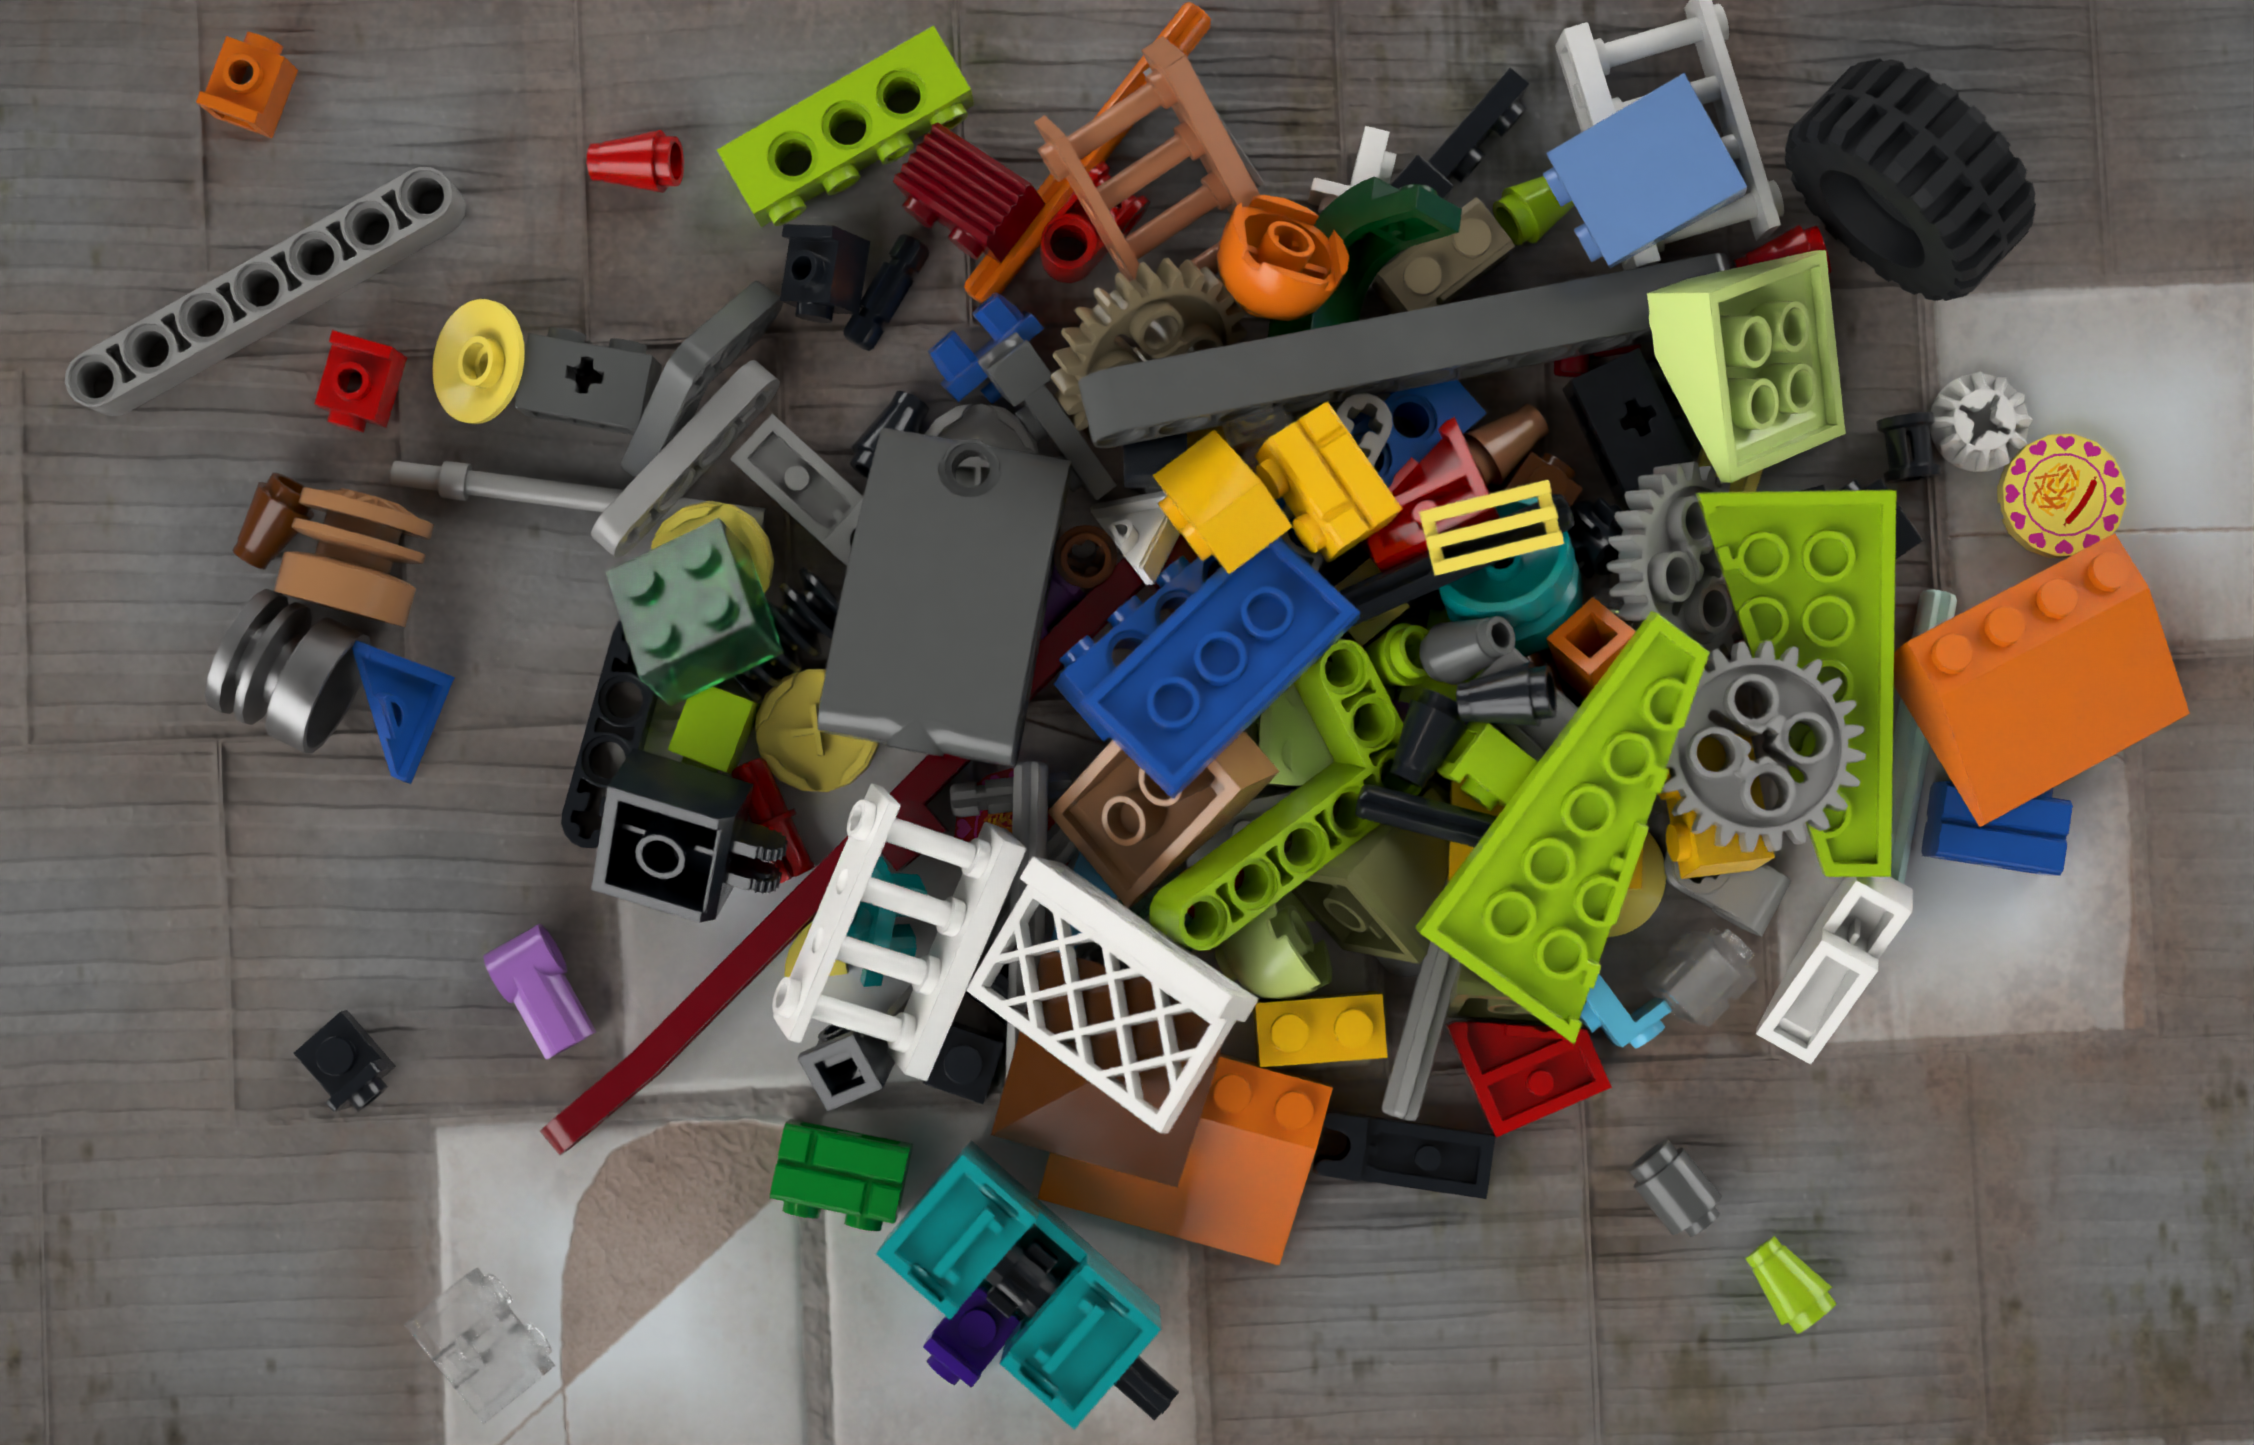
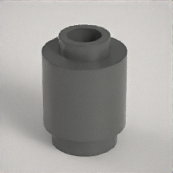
M1668 1139L1652 1147L1629 1168V1172L1637 1180L1634 1188L1672 1235L1685 1230L1690 1237L1695 1236L1712 1224L1720 1215L1714 1206L1720 1201L1722 1195L1684 1148L1676 1150Z

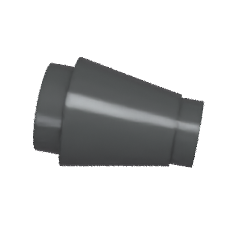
M1500 616L1441 622L1434 625L1422 639L1419 649L1420 660L1424 670L1432 679L1438 682L1458 685L1503 655L1510 653L1515 645V634L1510 623Z

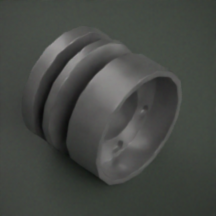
M265 588L254 595L241 609L227 630L215 654L206 683L205 698L207 705L221 713L231 714L234 712L236 720L249 725L255 724L267 714L265 727L269 736L304 753L312 754L324 745L348 711L362 682L352 648L355 640L371 645L370 638L327 617L314 624L311 628L312 615L309 607L296 602L289 605L286 596Z

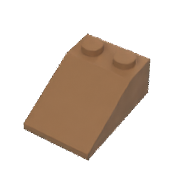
M1244 731L1173 800L1112 740L1048 810V814L1126 908H1130L1236 817L1280 771Z

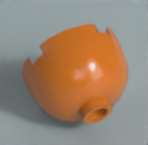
M1269 195L1254 196L1249 206L1242 207L1241 202L1235 207L1224 227L1217 253L1218 272L1227 291L1247 313L1256 317L1281 321L1304 318L1315 312L1328 300L1348 270L1349 254L1342 238L1333 230L1328 239L1321 230L1314 226L1319 216L1307 207L1286 198Z

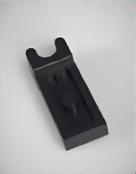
M1510 67L1427 162L1420 155H1416L1391 185L1397 189L1410 184L1425 185L1433 188L1437 192V196L1447 201L1454 187L1449 180L1454 177L1462 183L1486 155L1479 149L1480 145L1493 131L1503 137L1526 111L1527 108L1520 103V100L1529 83Z
M1327 1109L1323 1124L1328 1129L1343 1132L1347 1137V1145L1344 1151L1336 1156H1317L1313 1162L1315 1174L1487 1199L1495 1135Z

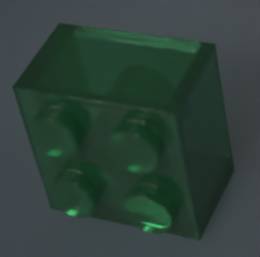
M720 518L606 571L638 677L670 706L784 653L750 551Z

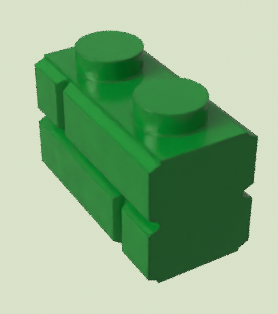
M790 1119L783 1128L770 1199L784 1201L782 1211L790 1215L818 1219L820 1218L821 1209L846 1214L844 1224L847 1226L868 1231H881L883 1222L894 1224L898 1219L913 1144Z

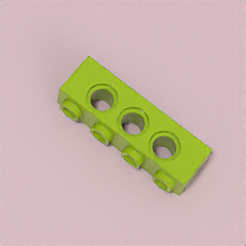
M933 25L716 150L759 225L763 227L773 222L774 226H781L800 216L807 209L805 202L822 192L827 191L828 195H835L854 185L861 177L859 171L880 160L885 165L908 154L915 146L912 141L929 132L933 124L940 123L951 130L962 123L968 117L966 110L974 106L972 91ZM900 90H911L920 96L919 104L909 113H894L887 107L888 101L894 93ZM855 120L866 126L864 136L855 144L843 145L834 140V133L843 122ZM804 151L812 156L810 167L801 175L788 176L780 171L782 160L791 152Z

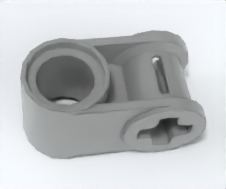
M1668 850L1664 855L1665 875L1671 886L1708 906L1723 919L1760 937L1763 936L1792 881L1766 864H1763L1754 871L1681 879L1678 862L1671 860Z

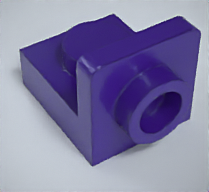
M981 1284L960 1306L957 1313L950 1320L945 1316L923 1345V1348L931 1354L926 1360L928 1365L952 1385H956L961 1379L972 1388L981 1377L984 1369L1005 1345V1341L1013 1333L1014 1328L1022 1320L1015 1312L1007 1319L985 1299L989 1290Z

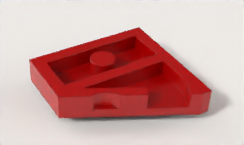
M1454 1020L1445 1024L1491 1132L1496 1138L1612 1088L1587 1029L1580 1028L1575 1044H1573L1550 1026Z

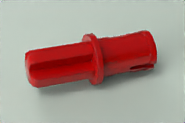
M755 758L736 767L732 771V778L754 784L749 808L752 822L768 827L769 830L775 829L776 832H782V835L786 836V840H788L785 857L783 856L782 860L778 859L776 862L770 861L771 864H775L777 868H780L779 871L782 872L780 883L815 868L816 866L811 861L792 819V816L797 814L795 808L788 810L766 760Z

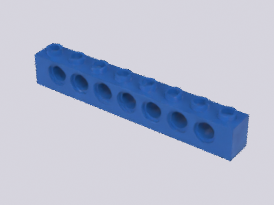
M1458 380L1389 393L1391 396L1384 403L1392 414V422L1394 416L1407 418L1414 425L1417 438L1402 436L1393 424L1391 433L1373 467L1388 488L1393 482L1394 475L1410 458L1420 462L1442 439L1438 429L1445 421L1455 417L1462 433L1465 434L1487 413ZM1361 412L1355 419H1351L1354 422L1351 436L1356 443L1368 431L1374 432L1368 427L1371 417ZM1282 497L1274 499L1282 510L1286 503ZM1294 517V518H1292V519L1289 520V522H1290V524H1291L1292 526H1293V520L1296 519V517ZM1290 528L1288 535L1291 541L1297 546L1305 548L1298 539L1294 528ZM1213 554L1204 561L1198 557L1191 564L1184 555L1179 557L1156 579L1155 582L1161 588L1144 603L1137 595H1134L1107 619L1113 627L1110 632L1097 643L1089 635L1085 636L1059 659L1066 669L1061 672L1054 685L1103 742L1110 737L1080 709V702L1116 668L1112 660L1113 650L1126 648L1134 651L1162 624L1160 619L1161 610L1168 608L1177 610L1208 580L1209 570L1222 567Z

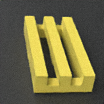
M1549 479L1420 511L1419 515L1434 576L1564 544L1562 532L1557 521L1556 508L1551 496L1552 491ZM1537 496L1540 509L1438 534L1436 521ZM1540 522L1544 524L1546 535L1444 560L1441 547Z

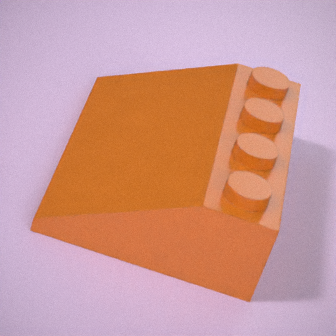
M2115 533L1904 643L1894 652V687L1979 827L1986 825L2190 714L2149 586Z
M1220 1053L1178 1187L1050 1152L1038 1199L1280 1265L1317 1149L1333 1087L1328 1082L1274 1067H1260L1256 1062Z

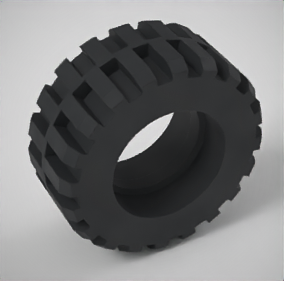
M1879 58L1859 62L1854 66H1850L1790 129L1785 147V163L1787 169L1792 171L1791 181L1796 190L1801 192L1806 198V206L1813 215L1818 216L1826 225L1825 229L1835 240L1839 239L1850 249V254L1861 263L1866 262L1875 269L1877 275L1886 281L1893 280L1900 284L1902 290L1913 295L1922 293L1925 299L1934 301L1942 299L1948 301L1967 296L2024 238L2033 225L2036 203H2034L2035 191L2033 184L2025 179L2027 170L2021 159L2014 157L2008 149L2010 143L2001 132H1995L1985 121L1987 117L1974 105L1970 107L1958 97L1959 93L1947 84L1943 83L1940 85L1931 79L1929 73L1917 67L1908 69L1901 61L1892 59L1882 61Z

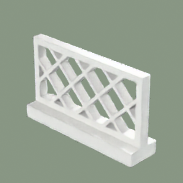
M1032 856L1020 877L1028 885L966 991L1159 1133H1169L1235 1021L1245 1022L1258 999L1063 863ZM1039 904H1042L1054 914L1058 940L1032 946L1028 923ZM1071 926L1079 930L1081 934L1072 936ZM1094 941L1102 947L1107 974L1080 981L1074 946ZM1016 943H1017V949H1018V950L1012 951L1013 948H1014V946H1015ZM1060 950L1066 985L1040 991L1034 956ZM1119 959L1131 968L1121 970ZM1020 960L1025 995L1006 999L990 987L1004 964ZM1144 976L1152 983L1156 1010L1129 1016L1123 980ZM1109 985L1115 1020L1088 1026L1082 991ZM1168 994L1178 1000L1180 1004L1170 1006ZM1068 995L1074 1030L1053 1034L1046 1028L1041 1001ZM1027 1005L1029 1015L1018 1007ZM1193 1011L1209 1022L1210 1026L1197 1048L1179 1052L1172 1016ZM1158 1020L1165 1056L1137 1062L1131 1026ZM1117 1030L1123 1066L1103 1070L1094 1063L1090 1036ZM1075 1040L1077 1050L1066 1042ZM1189 1060L1182 1071L1181 1062ZM1166 1065L1171 1091L1160 1110L1144 1100L1139 1072ZM1125 1075L1126 1086L1116 1080L1115 1077Z

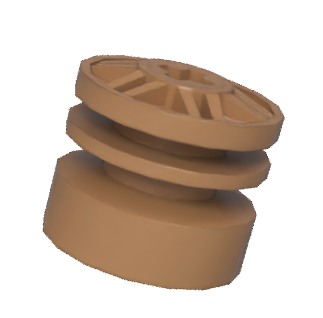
M302 488L298 503L325 512V519L323 524L294 518L292 528L318 541L315 553L284 552L273 592L380 622L406 627L416 588L408 582L390 575L393 562L403 564L424 563L425 554L399 546L398 544L401 534L430 540L434 524L419 519L400 504L344 488H340V490Z

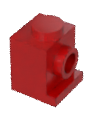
M332 330L329 339L332 345L314 404L329 412L328 423L345 429L364 433L367 423L387 428L407 357L391 346ZM359 372L362 376L361 387L356 392L347 393L346 390L351 374Z

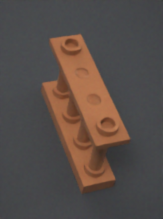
M1163 36L1141 50L1152 70L1150 74L1145 76L1147 84L1068 137L1045 115L1034 122L1046 142L1038 148L1042 160L1058 182L1064 178L1068 180L1115 264L1129 282L1136 279L1139 267L1138 259L1215 207L1220 211L1227 208L1231 215L1238 204L1242 202V207L1249 206L1253 197L1260 195L1187 56ZM1162 106L1165 110L1172 107L1181 123L1173 128L1175 135L1096 188L1080 160L1158 107ZM1188 157L1193 161L1200 158L1208 173L1201 178L1202 186L1124 238L1109 210ZM1219 242L1191 260L1199 270L1206 266L1214 274L1218 273L1217 253Z

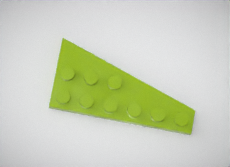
M1896 491L1697 492L1696 496L1751 658H1755L1760 643L1765 641H1772L1775 660H1779L1787 649L1794 646L1798 648L1797 667L1802 669L1810 662L1819 659L1822 661V666L1816 679L1821 684L1838 677L1842 680L1840 687L1832 695L1836 703L1855 700L1857 704L1852 711L1843 716L1845 725L1864 727L1865 732L1848 739V748L1866 754L1865 760L1848 763L1845 771L1860 780V784L1857 787H1839L1836 792L1848 805L1846 810L1834 811L1826 807L1822 809L1830 825L1828 829L1818 831L1805 822L1822 873L1826 877H1891ZM1796 722L1790 728L1788 742L1796 754L1808 757L1814 750L1815 736L1807 725ZM1786 764L1789 775L1795 782L1801 784L1804 781V774L1795 767Z
M1653 611L1649 613L1415 927L1420 934L1573 1044H1575L1582 1024L1579 1019L1590 988L1594 989L1601 969L1599 961L1611 926L1617 923L1649 829L1646 824L1657 792H1662L1669 771L1666 766L1678 731L1684 728L1710 653L1661 615Z

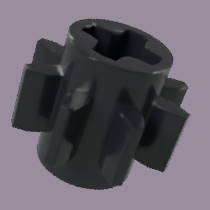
M1602 497L1598 498L1595 503L1586 500L1574 504L1570 507L1574 518V526L1567 530L1579 570L1587 578H1591L1594 573L1602 576L1613 573L1607 569V564L1619 559V551L1608 541L1609 537L1622 536L1623 529L1614 516L1616 512H1623V510L1617 504L1610 506Z

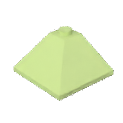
M1826 250L1810 251L1693 277L1647 293L1649 325L1652 330L1655 357L1721 483H1733L1846 434Z

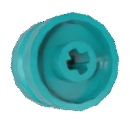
M1532 497L1496 506V510L1500 518H1503L1538 502V499ZM1568 532L1562 533L1564 544L1505 558L1438 588L1450 621L1500 616L1505 618L1512 626L1515 634L1514 647L1523 656L1549 648L1546 638L1579 610L1583 602L1584 583L1575 560Z

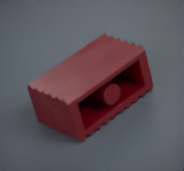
M940 123L932 125L931 132L925 134L923 142L917 144L916 152L910 154L908 162L902 164L901 172L895 174L893 183L906 197L901 206L909 215L929 229L937 221L946 226L951 231L948 239L975 260H978L984 252L998 263H1001L1045 206V202L1030 182Z

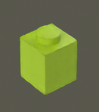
M694 679L667 750L683 756L682 763L715 773L721 770L732 774V771L738 767L755 723L756 714L761 705Z

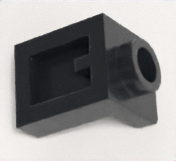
M348 1010L339 1012L294 1052V1055L331 1096L326 1101V1104L333 1112L347 1109L351 1105L357 1111L364 1109L387 1089L388 1086L382 1078L396 1067Z

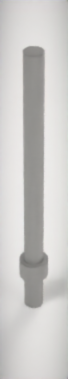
M394 461L391 468L392 485L439 491L441 498L467 501L469 495L604 512L623 491L620 489L473 471L471 464L444 461L442 466ZM681 497L660 520L668 519L685 506L705 502V500ZM732 504L754 517L764 531L767 514L766 508Z

